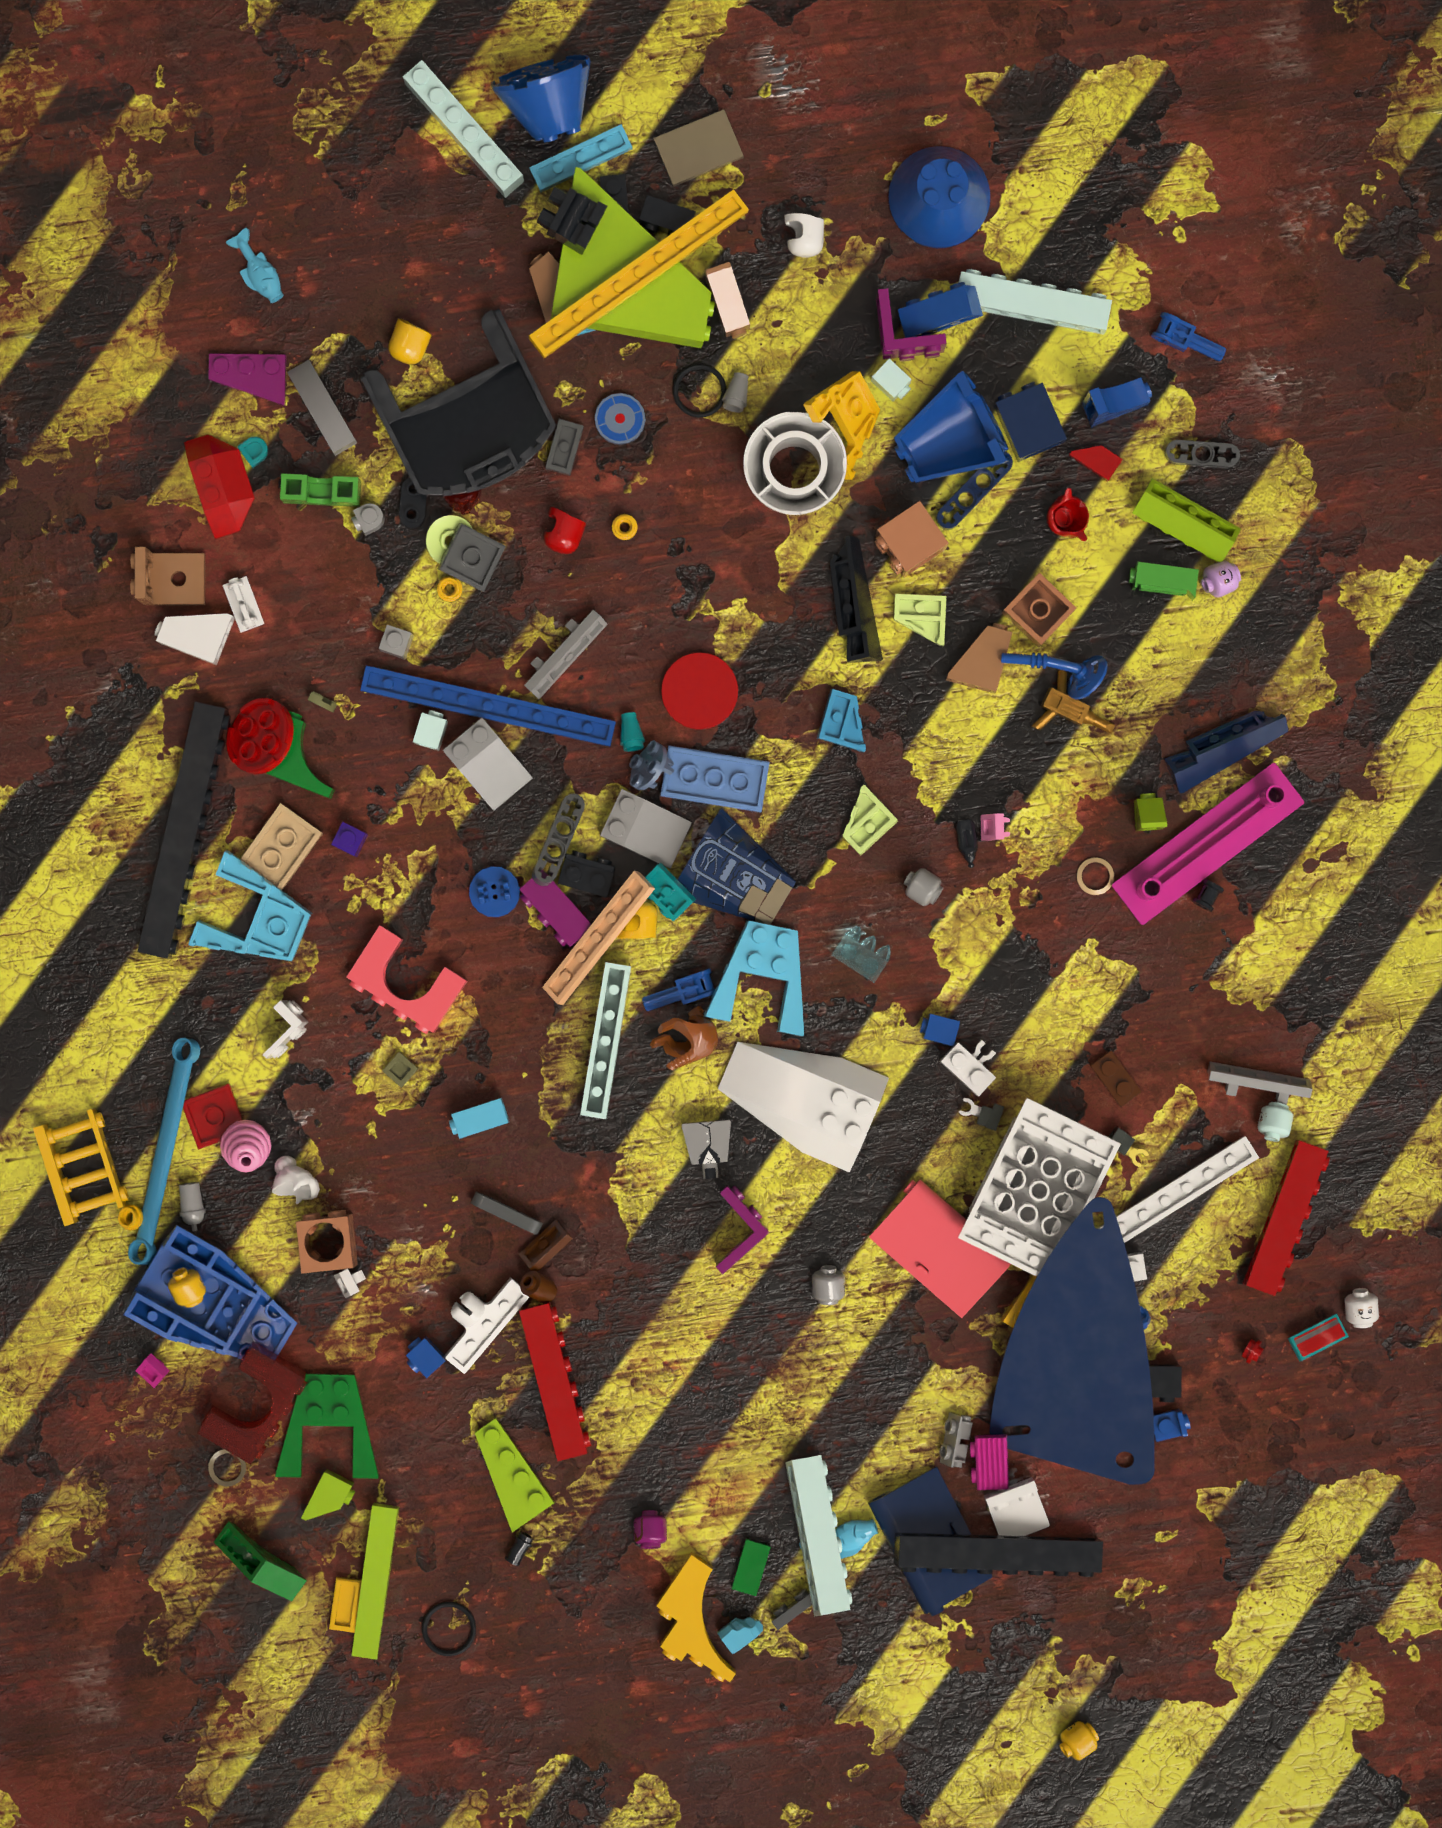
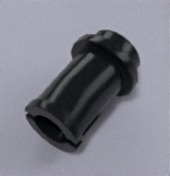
M520 1531L519 1535L516 1534L514 1536L516 1540L505 1556V1559L515 1566L520 1565L528 1548L533 1546L532 1541L534 1538L523 1531Z

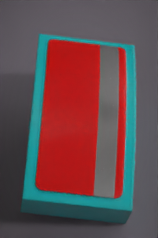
M1335 1314L1293 1335L1288 1340L1300 1362L1349 1336L1338 1315Z

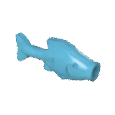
M244 228L237 236L227 240L226 244L236 249L239 248L246 258L247 268L241 270L240 274L247 286L268 298L270 303H275L284 296L281 291L278 273L267 262L264 253L260 252L257 256L254 254L248 244L250 237L249 229Z
M874 1519L868 1521L851 1520L835 1529L836 1536L840 1538L842 1543L841 1559L857 1554L873 1535L879 1533Z

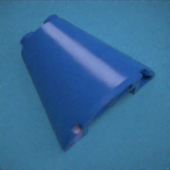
M964 371L958 373L894 437L897 446L894 447L901 460L906 459L908 468L905 471L911 482L927 481L1005 464L1010 461L1009 453L1006 455L1004 453L1008 450L1007 443L984 397L973 390L976 388V385Z

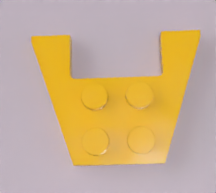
M860 371L850 372L803 404L812 422L821 423L830 411L848 443L845 448L847 468L844 480H852L856 473L853 470L857 459L862 458V445L865 438H870L880 412V408Z

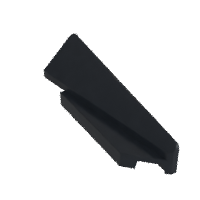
M848 535L844 538L846 543L839 554H834L830 561L839 636L847 637L846 659L848 663L882 661L883 657L860 541L858 538Z

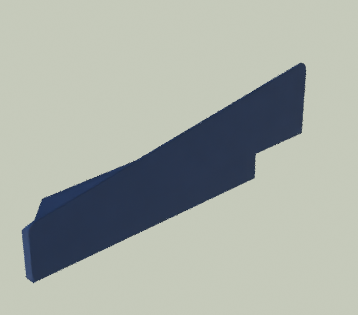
M1253 711L1186 741L1189 751L1164 759L1179 793L1186 792L1287 733L1289 729L1286 716L1280 714V716L1275 718L1267 717L1263 711Z

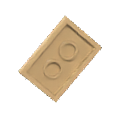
M280 803L240 860L283 890L323 833Z

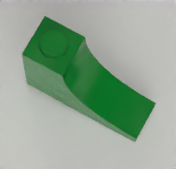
M289 711L294 726L291 747L283 761L266 774L332 799L335 790L323 784L313 774L307 764L303 750V736L306 723L301 721V715Z
M228 1521L214 1541L252 1583L290 1601H293L307 1581L295 1567L268 1552L230 1521Z

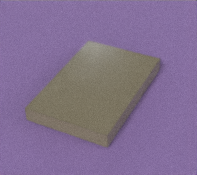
M725 110L654 138L673 187L744 158Z

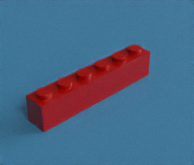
M1295 1140L1244 1278V1285L1273 1296L1277 1292L1282 1291L1285 1283V1278L1282 1276L1285 1268H1290L1293 1262L1294 1254L1291 1252L1294 1244H1298L1301 1240L1303 1229L1300 1228L1303 1219L1307 1220L1311 1213L1312 1205H1309L1312 1195L1316 1196L1320 1189L1321 1181H1318L1321 1171L1325 1172L1328 1167L1330 1157L1327 1154L1329 1151L1300 1140Z
M546 1302L520 1309L519 1313L557 1462L588 1454L587 1447L592 1446L588 1431L583 1432L581 1422L585 1421L582 1406L577 1407L575 1397L579 1396L576 1382L570 1381L568 1373L572 1371L569 1356L564 1357L562 1347L566 1346L563 1332H558L555 1323L560 1321L556 1306L551 1307V1303Z

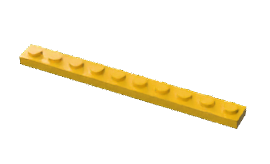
M733 189L530 334L529 340L541 356L546 358L748 213V207Z

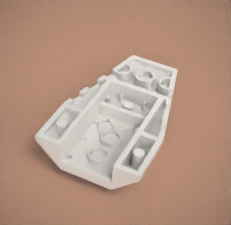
M737 1042L718 1090L802 1153L850 1172L878 1109L889 1078L840 1057Z

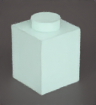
M890 358L871 378V382L892 402L897 397L902 400L911 390L909 385L912 379Z
M429 710L428 714L422 713L413 743L439 751L448 721L443 719L444 714Z

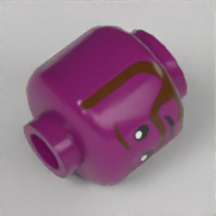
M655 1510L642 1511V1516L634 1519L635 1543L639 1544L641 1549L661 1548V1544L667 1540V1520L663 1516H659L658 1511Z

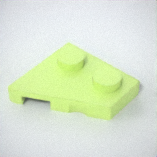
M895 594L894 621L935 644L944 646L946 596Z

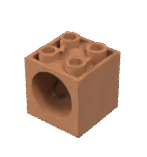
M921 501L877 529L876 541H874L882 554L886 552L890 557L889 565L896 575L901 574L903 578L945 551L949 544Z
M346 1210L330 1211L327 1217H321L320 1212L302 1215V1219L296 1222L301 1274L348 1269L358 1265L353 1214H346ZM318 1223H331L333 1228L342 1233L344 1246L336 1253L337 1258H322L316 1250L312 1249L310 1235L318 1229Z

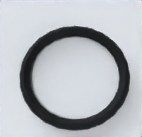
M694 364L683 369L677 375L673 385V397L679 409L685 414L697 418L707 417L722 407L724 403L722 398L727 390L726 383L722 375L715 368L705 364ZM696 369H703L713 373L721 385V397L715 407L705 412H694L687 409L680 401L678 395L681 379L685 374Z
M442 1602L433 1606L425 1615L422 1622V1635L426 1645L435 1653L442 1656H455L467 1650L474 1641L476 1624L471 1612L463 1605L456 1602ZM441 1608H457L464 1612L470 1621L471 1633L469 1639L457 1650L444 1651L434 1646L428 1637V1621L432 1614Z

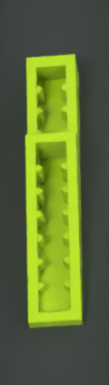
M373 1503L352 1648V1656L378 1659L399 1506Z

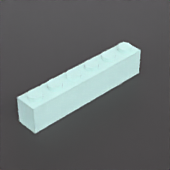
M422 60L403 76L405 85L505 198L524 182L523 174Z
M967 269L966 272L961 271L959 283L965 282V285L976 287L982 312L1102 335L1107 330L1112 300L1106 299V295L1092 293L1091 296L1081 294L1082 291L1072 288L1062 291L1056 290L1057 287L1051 284L1035 286L1031 285V281L1025 279H1017L1014 282L1006 280V276L992 274L991 277L981 275V272L977 270Z
M605 962L580 1113L583 1116L607 1119L631 966Z
M821 1455L785 1462L814 1617L850 1610L852 1596L850 1590L846 1589L847 1569L845 1564L841 1562L840 1557L842 1543L840 1538L836 1536L835 1531L837 1517L831 1509L830 1501H832L833 1497L831 1488L826 1483L825 1476L828 1474L826 1462L822 1460Z

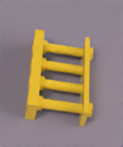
M96 1108L87 1110L89 1119L55 1130L49 1129L47 1124L33 1128L64 1226L77 1223V1217L82 1212L113 1202L117 1203L119 1209L127 1206L126 1201L129 1200L126 1187L120 1185L102 1127H105L103 1115L101 1112L97 1113ZM93 1128L97 1143L64 1154L56 1153L53 1143H56L57 1139ZM101 1153L104 1168L70 1179L68 1177L64 1178L61 1169L64 1167V1164ZM106 1177L109 1178L113 1192L80 1203L72 1202L69 1192H72L73 1188Z

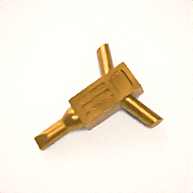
M1058 669L1057 690L1052 687L1048 689L1040 706L1047 711L1031 727L1041 730L1056 715H1059L1077 725H1082V723L1093 725L1112 734L1115 724L1096 716L1089 710V705L1066 695L1067 672Z

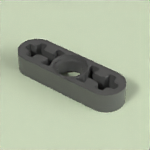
M1173 440L1165 449V457L1168 462L1176 465L1231 468L1239 461L1240 451L1235 445L1228 443ZM1175 446H1179L1180 451H1188V446H1192L1190 452L1191 460H1187L1188 454H1181L1176 459L1175 455L1170 453V450H1173ZM1204 447L1209 451V458L1206 461H1200L1196 458L1195 451L1197 448ZM1214 448H1218L1216 454H1224L1226 449H1228L1230 454L1235 457L1231 458L1229 463L1226 462L1224 457H1217L1216 462H1212L1215 455Z
M477 1191L470 1202L474 1206L538 1235L543 1224L539 1220Z

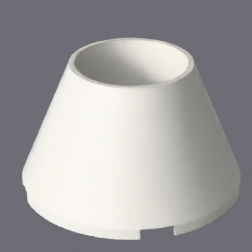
M784 412L767 419L753 432L744 453V474L752 493L765 506L783 514L802 515L824 507L839 492L846 475L847 457L840 436L825 420H822L821 423L812 422L808 413ZM788 447L804 448L816 458L819 465V474L811 484L805 487L788 488L781 485L773 477L770 470L771 460L782 449Z

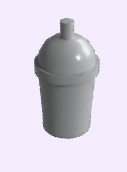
M199 1182L180 1184V1216L186 1224L192 1225V1231H197V1224L203 1220L204 1213H206L203 1207Z

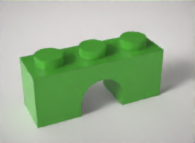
M281 474L280 500L283 503L360 507L361 480L359 477L333 476V478H313L302 474Z

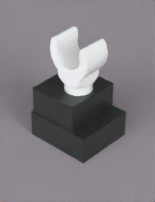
M969 1098L963 1099V1101L970 1103L971 1109L968 1112L960 1110L959 1113L961 1115H975L979 1117L977 1124L994 1131L997 1130L1004 1106L994 1103L993 1109L986 1106L980 1107L974 1105V1102Z

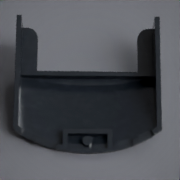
M497 307L483 315L481 326L499 363L403 411H400L385 378L380 372L369 370L359 375L390 440L419 494L450 496L474 492L496 484L518 471L538 453L556 426L500 309Z

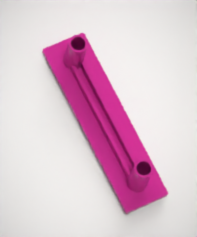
M1272 763L1114 882L1112 888L1137 921L1144 925L1302 806L1304 800L1276 763Z

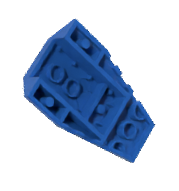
M178 1225L174 1227L160 1245L136 1285L123 1313L124 1316L170 1341L215 1351V1353L230 1355L267 1367H272L297 1325V1322L221 1249ZM180 1268L198 1271L206 1287V1293L203 1296L202 1302L194 1307L186 1308L185 1306L178 1305L168 1289V1282L173 1277L172 1274Z

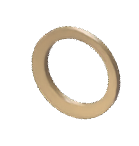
M1101 858L1085 860L1077 871V882L1080 888L1091 895L1105 893L1110 889L1114 881L1113 868L1107 861ZM1093 862L1103 864L1109 871V881L1100 890L1089 889L1082 881L1083 869Z

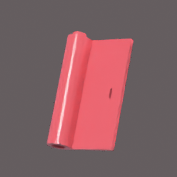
M921 1179L917 1182L912 1180L903 1190L906 1195L902 1201L874 1230L869 1238L959 1317L963 1318L1011 1264L959 1239L958 1236L967 1219Z

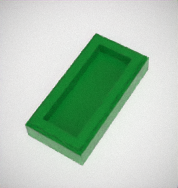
M746 1538L732 1584L733 1590L757 1596L771 1545Z

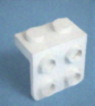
M280 1000L273 1007L291 1027L263 1054L266 1059L272 1057L274 1059L276 1057L279 1058L289 1048L286 1044L291 1039L297 1040L307 1030L304 1026L308 1021L301 1015L303 1009L293 1000Z

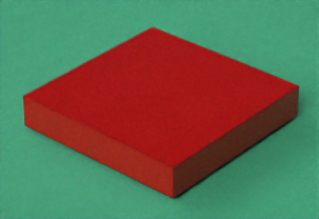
M230 1084L184 1100L183 1110L198 1150L221 1142V1137L226 1129L236 1121L243 1120Z

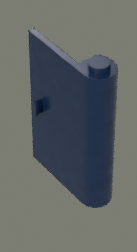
M937 1467L930 1469L897 1489L885 1492L868 1502L893 1554L895 1533L971 1535ZM916 1568V1572H903L923 1613H929L930 1616L944 1611V1605L993 1577L992 1574H979L977 1569H967L965 1574L953 1573L952 1569H942L941 1573L926 1572V1568Z

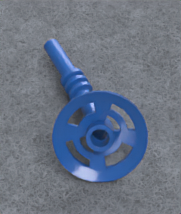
M1034 652L1031 655L1002 653L1001 663L1030 665L1031 668H1034V666L1040 668L1042 666L1043 669L1047 666L1072 672L1067 684V694L1075 700L1090 695L1103 681L1108 667L1106 659L1100 655L1089 657L1080 664L1047 656V653H1044L1043 656L1041 653L1036 655ZM1096 663H1098V670H1097V673L1095 674V673H1093V672H1094V666H1093V665H1095Z

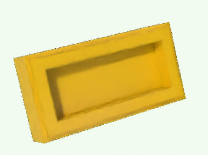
M336 1577L329 1629L355 1633L362 1580Z

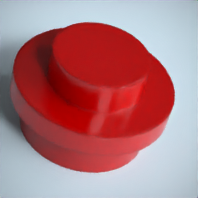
M1253 1339L1249 1341L1242 1354V1357L1247 1359L1246 1362L1248 1364L1252 1360L1255 1362L1259 1360L1264 1348L1260 1347L1262 1341H1255Z

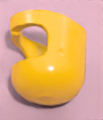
M398 318L389 341V353L393 358L402 363L417 364L422 360L432 334L408 321Z
M645 901L616 938H656L658 911L655 905Z

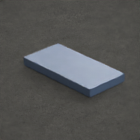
M668 746L667 757L674 762V765L671 767L674 769V772L671 775L664 773L661 797L762 812L770 762Z

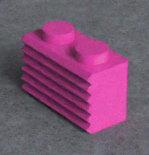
M1007 1434L976 1435L975 1442H970L971 1458H976V1468H971L972 1483H977V1490L1008 1489Z

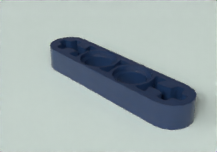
M1010 456V461L1005 463L1007 468L1000 467L995 472L999 476L997 479L991 471L985 468L978 469L939 510L936 517L939 527L943 530L955 528L1010 471L1013 464L1012 457ZM984 474L990 478L991 483L989 487L980 488L976 484V478L979 475ZM962 493H969L972 496L973 503L970 506L964 507L960 505L958 498ZM953 502L956 508L964 513L960 515L957 511L952 518L954 523L947 522L944 524L942 522L944 518L942 513L949 514L954 509L953 506H950Z

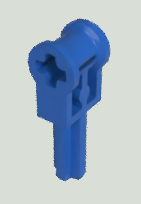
M1161 313L1160 317L1162 319L1156 332H1153L1151 335L1153 339L1182 352L1189 347L1216 361L1223 359L1226 352L1225 347L1195 334L1196 326L1172 314Z
M711 969L675 980L676 986L643 997L644 1008L646 1011H651L680 1000L685 1005L713 995L715 989L710 977Z

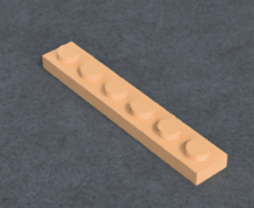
M632 872L542 987L557 1004L564 1005L654 891L655 887L640 872Z

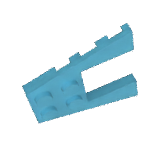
M226 850L216 875L263 895L246 939L198 920L188 945L292 961L312 912L230 851Z
M746 921L734 947L732 957L723 971L724 974L718 987H716L710 1005L703 1017L727 1022L731 1021L739 973L743 972L786 981L777 1032L804 1036L798 931Z

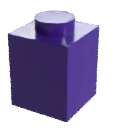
M342 822L331 845L358 857L368 834Z

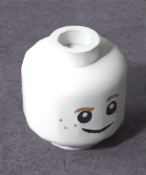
M1354 1289L1353 1293L1345 1298L1346 1320L1353 1324V1327L1368 1328L1373 1326V1323L1378 1320V1298L1375 1294L1369 1293L1368 1289Z

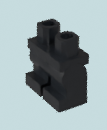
M554 187L548 202L559 207V210L555 214L543 208L537 223L548 230L546 235L551 238L554 237L562 244L582 255L601 221L607 205L599 201L596 203L571 188L566 192Z

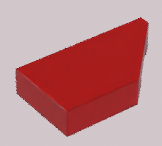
M1102 445L1071 451L1069 454L1071 458L1107 482L1123 460Z

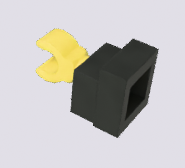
M1116 1126L1109 1135V1138L1121 1143L1117 1152L1124 1156L1127 1155L1134 1165L1141 1167V1164L1136 1161V1155L1142 1153L1148 1156V1152L1141 1148L1136 1149L1132 1147L1135 1139Z

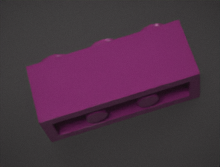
M544 870L539 871L542 873L541 877L543 879L548 876ZM531 878L519 889L523 893L520 896L521 900L529 908L534 906L540 912L537 918L546 928L551 925L557 933L553 936L563 947L566 944L570 947L574 946L592 925L554 881L548 886H540Z

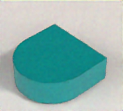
M250 437L237 446L252 468L263 462L268 456V446L259 437Z

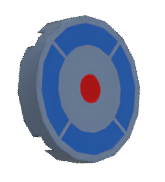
M623 393L611 394L603 399L596 409V428L601 437L609 443L616 445L630 443L636 440L644 430L646 422L644 409L640 402L631 395Z

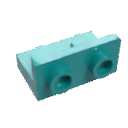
M661 862L645 877L655 887L647 899L653 900L659 907L660 912L673 922L696 900Z

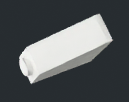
M230 614L165 617L164 621H160L155 631L156 641L217 666L235 617Z

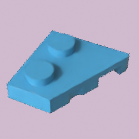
M835 689L830 690L817 739L865 752L866 745L863 742L857 696Z

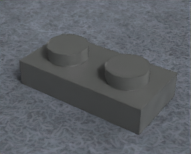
M561 419L558 420L545 467L546 470L568 476L571 475L584 429L583 425Z
M804 1588L793 1597L795 1599L794 1602L788 1606L784 1603L773 1611L775 1616L771 1618V1621L777 1630L812 1605L809 1590L807 1591Z

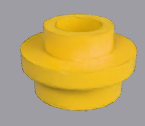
M627 514L617 516L612 523L613 534L621 540L633 538L637 532L636 520ZM627 523L630 526L629 530L622 532L620 530L621 524Z
M452 576L442 578L437 585L439 597L446 602L456 601L460 598L463 591L461 582ZM453 585L455 587L452 594L446 593V586Z
M127 1205L122 1208L118 1214L119 1224L126 1230L138 1229L143 1221L141 1209L136 1205Z

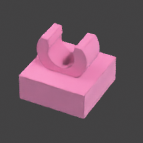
M1004 814L981 815V841L1002 840L1004 837L1010 836V832H1004V823L1010 822V819L1004 817Z

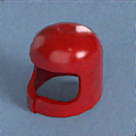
M550 507L548 515L556 519V524L551 532H544L545 545L557 553L571 554L577 550L586 523L560 509Z

